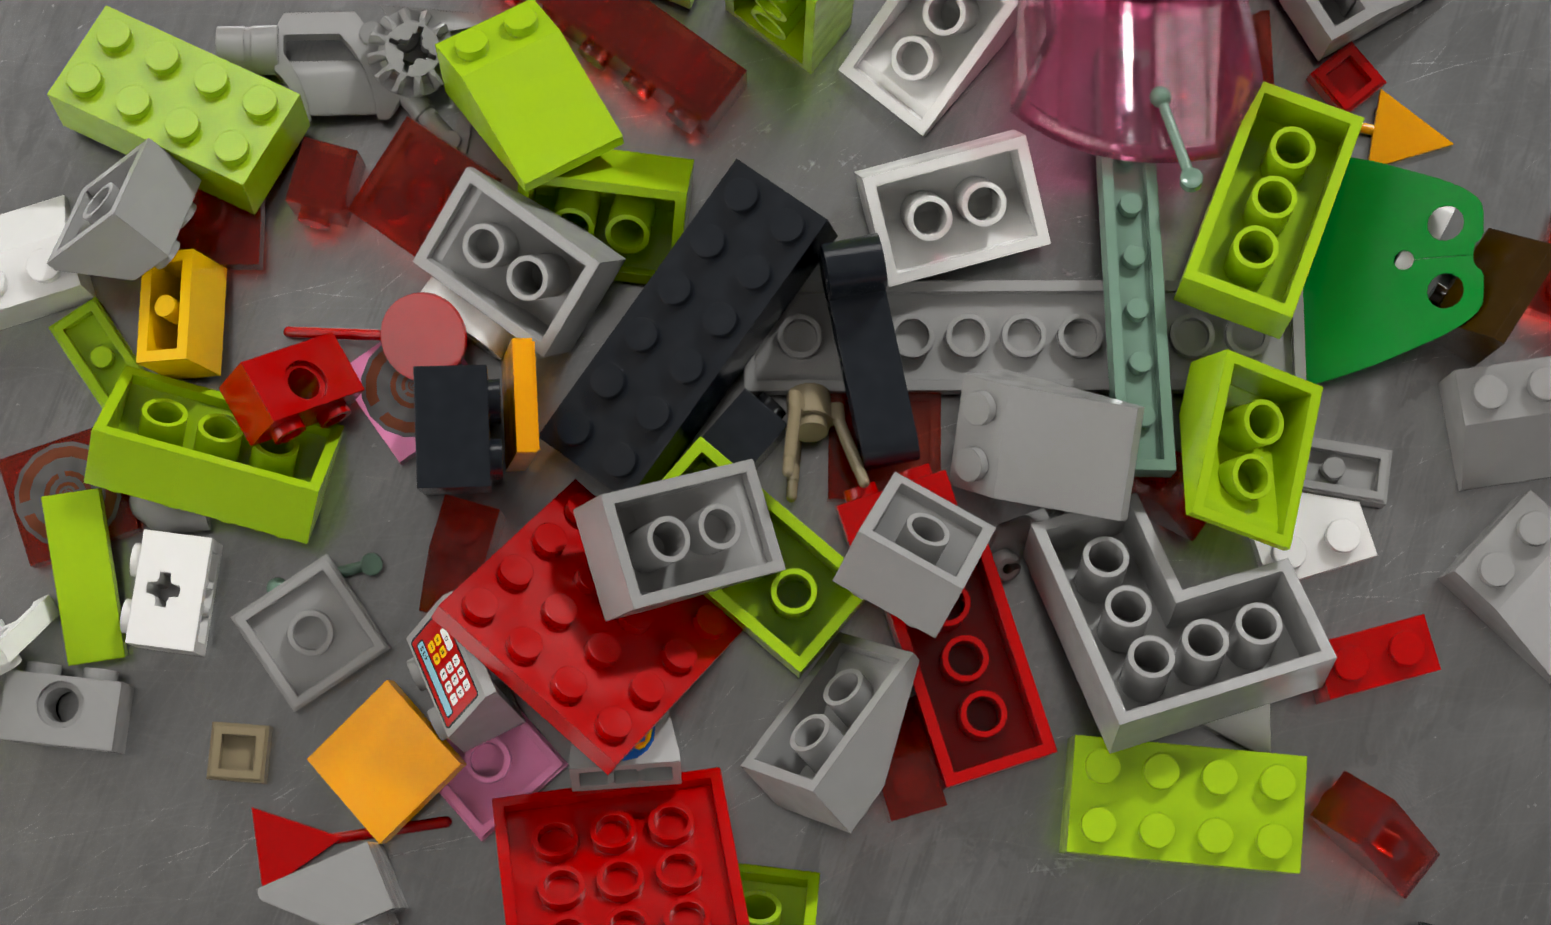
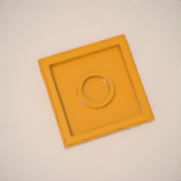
M512 338L501 361L506 472L526 471L540 450L535 341H532V338Z
M386 680L307 758L308 762L379 844H387L467 765L447 740H440L431 722L394 680Z

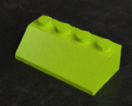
M125 365L92 428L84 483L101 487L114 493H123L159 503L169 508L181 509L214 518L227 524H236L258 530L278 538L308 544L323 504L345 426L335 424L328 428H321L319 423L306 427L302 434L286 443L276 445L274 440L271 439L250 446L220 391Z

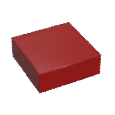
M1352 41L1311 72L1306 79L1326 104L1350 113L1380 91L1387 83Z

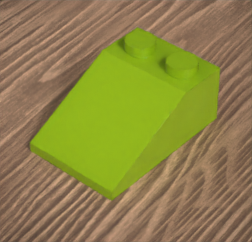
M527 0L435 44L445 92L525 192L624 144L622 133L562 32L535 0Z
M1229 349L1192 361L1179 413L1186 515L1283 551L1290 550L1323 387Z

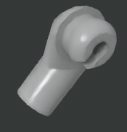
M134 496L129 498V507L134 517L151 530L178 534L211 530L210 517L181 509L169 508L162 504Z
M1044 508L1005 521L996 526L989 541V547L1000 580H1012L1020 573L1021 565L1019 564L1025 549L1030 525L1049 519Z

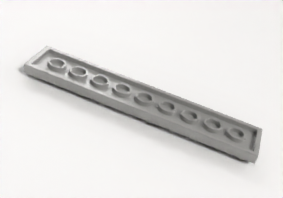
M918 280L886 287L909 395L961 394L964 373L1004 369L1095 394H1109L1103 280ZM1164 280L1171 394H1184L1189 367L1192 361L1225 349L1306 380L1303 290L1291 321L1281 338L1277 339L1173 300L1180 280ZM806 281L744 367V389L746 388L753 395H759L761 392L767 395H786L791 388L803 383L821 384L828 388L831 395H846L822 281Z

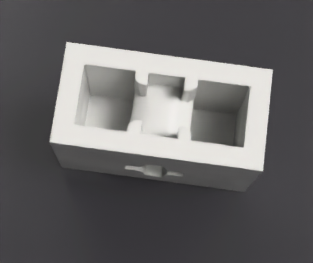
M144 529L142 543H135L130 557V575L136 577L133 597L132 599L125 600L121 611L120 630L122 633H126L125 643L142 649L205 657L223 550L222 544L209 537ZM172 583L180 588L179 596L169 597L167 602L158 597L160 588H170Z

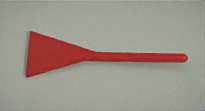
M251 807L262 886L292 874L333 844L374 838L366 828L330 833ZM448 816L409 821L396 835L447 828L451 825L452 820Z

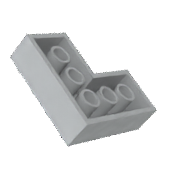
M1137 493L1131 494L1128 518L1125 521L1069 512L1030 525L1023 553L1024 560L1109 754L1322 688L1337 659L1289 558L1182 590Z

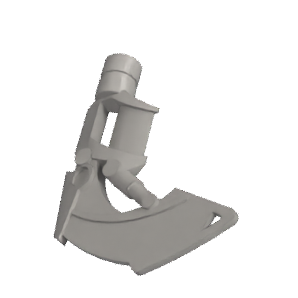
M380 5L385 16L404 8ZM405 7L409 10H428L433 17L447 24L451 36L483 22L478 14L474 12ZM355 11L286 12L282 15L277 25H257L252 27L217 26L215 35L216 56L257 75H277V78L286 88L301 95L309 122H311V116L376 114L378 120H390L401 104L416 122H421L446 152V156L437 164L434 172L448 199L466 167H473L515 191L518 190L516 179L460 110L456 129L453 131L435 111L434 104L426 96H400L390 92L376 80L368 64L367 44L371 32L378 24L377 22L368 21L363 23ZM416 32L414 38H411L408 45L400 43L396 45V49L404 53L402 62L405 65L413 66L417 58L424 60L428 58V54L420 50L422 41H420L421 34ZM341 40L356 60L289 61L286 55V43L288 41Z

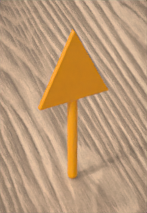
M1382 89L1379 91L1374 124L1363 123L1360 130L1362 134L1372 135L1368 160L1383 164H1389L1453 145L1451 141Z

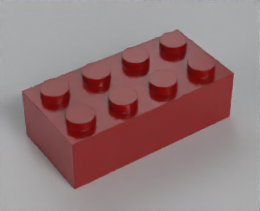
M987 544L936 638L919 629L908 626L900 618L883 610L895 647L912 652L919 659L910 693L942 790L1051 756L1058 752L989 544Z

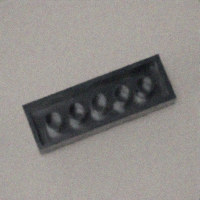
M736 158L539 433V438L613 491L661 481L679 460L819 264L820 244L834 242L838 237L828 219Z

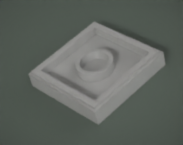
M328 553L230 617L294 712L391 648Z

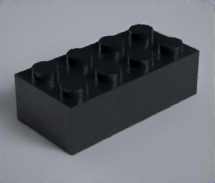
M487 365L414 366L417 489L424 495L492 493V481H503L502 439H491L490 424H502L500 378L489 379Z

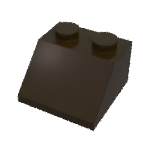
M1488 228L1483 233L1482 238L1476 243L1473 253L1475 265L1481 269L1484 275L1483 304L1470 320L1432 341L1473 367L1503 346L1551 271L1550 243ZM1452 275L1446 286L1438 282L1428 294V299L1438 308L1453 307L1463 296V283L1459 277Z

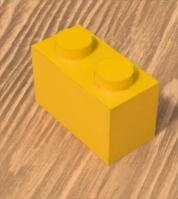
M195 249L178 250L174 258L164 268L158 270L156 267H153L141 276L137 364L160 375L178 380L221 376L227 281L226 267Z

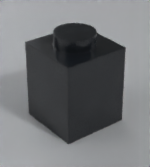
M745 388L702 438L732 463L753 459L757 470L786 437L787 423L782 419L787 413L766 393L761 392L755 397Z

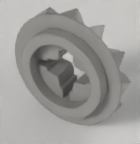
M405 7L398 12L383 16L371 32L367 44V60L373 76L384 88L404 97H422L440 89L444 83L435 44L451 37L447 24L433 17L428 10H409ZM416 32L421 34L420 41H422L420 50L428 54V58L426 60L417 58L413 66L410 65L408 72L405 73L402 71L405 64L402 62L404 53L396 49V45L398 43L408 45L411 38H414Z

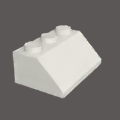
M1014 129L854 172L869 233H878L886 263L888 287L1051 244L1025 134Z
M65 195L0 214V330L82 305L96 296L90 275L56 271L47 264L71 214L69 202Z

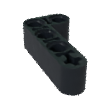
M878 233L820 244L819 266L857 448L865 471L920 460L916 426L886 293L888 278L880 237Z

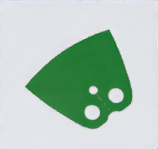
M1350 157L1303 287L1307 381L1314 384L1322 383L1389 360L1451 332L1470 320L1479 311L1484 299V275L1481 269L1475 265L1473 253L1476 243L1482 238L1484 233V210L1478 197L1458 185L1436 177L1375 161ZM1451 206L1462 213L1464 219L1463 229L1453 239L1446 241L1438 240L1428 230L1429 217L1438 208ZM1409 251L1413 254L1414 259H1416L1413 265L1405 270L1398 269L1394 263L1395 256L1399 252ZM1445 273L1459 277L1463 283L1464 292L1457 304L1449 308H1438L1430 302L1427 291L1429 284L1435 277Z

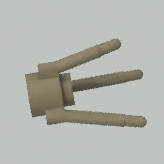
M803 383L791 388L786 394L787 429L782 473L787 477V501L795 502L797 499L802 442L810 443L824 439L831 426L835 427L860 487H868L870 480L845 421L844 404L841 402L831 403V393L828 388L821 384Z

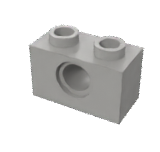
M27 661L26 672L16 670L6 672L0 711V740L125 754L135 686L119 682L118 671L84 667L83 677L81 678L61 675L62 665ZM73 691L79 701L78 711L72 719L62 722L56 714L57 701L63 694Z

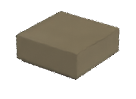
M212 722L206 779L267 784L273 727Z

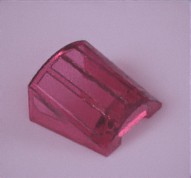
M1018 0L1010 112L1043 135L1071 148L1122 161L1179 163L1159 108L1153 106L1149 99L1150 92L1155 87L1164 86L1171 92L1172 99L1169 105L1190 161L1221 158L1262 86L1263 74L1249 0Z

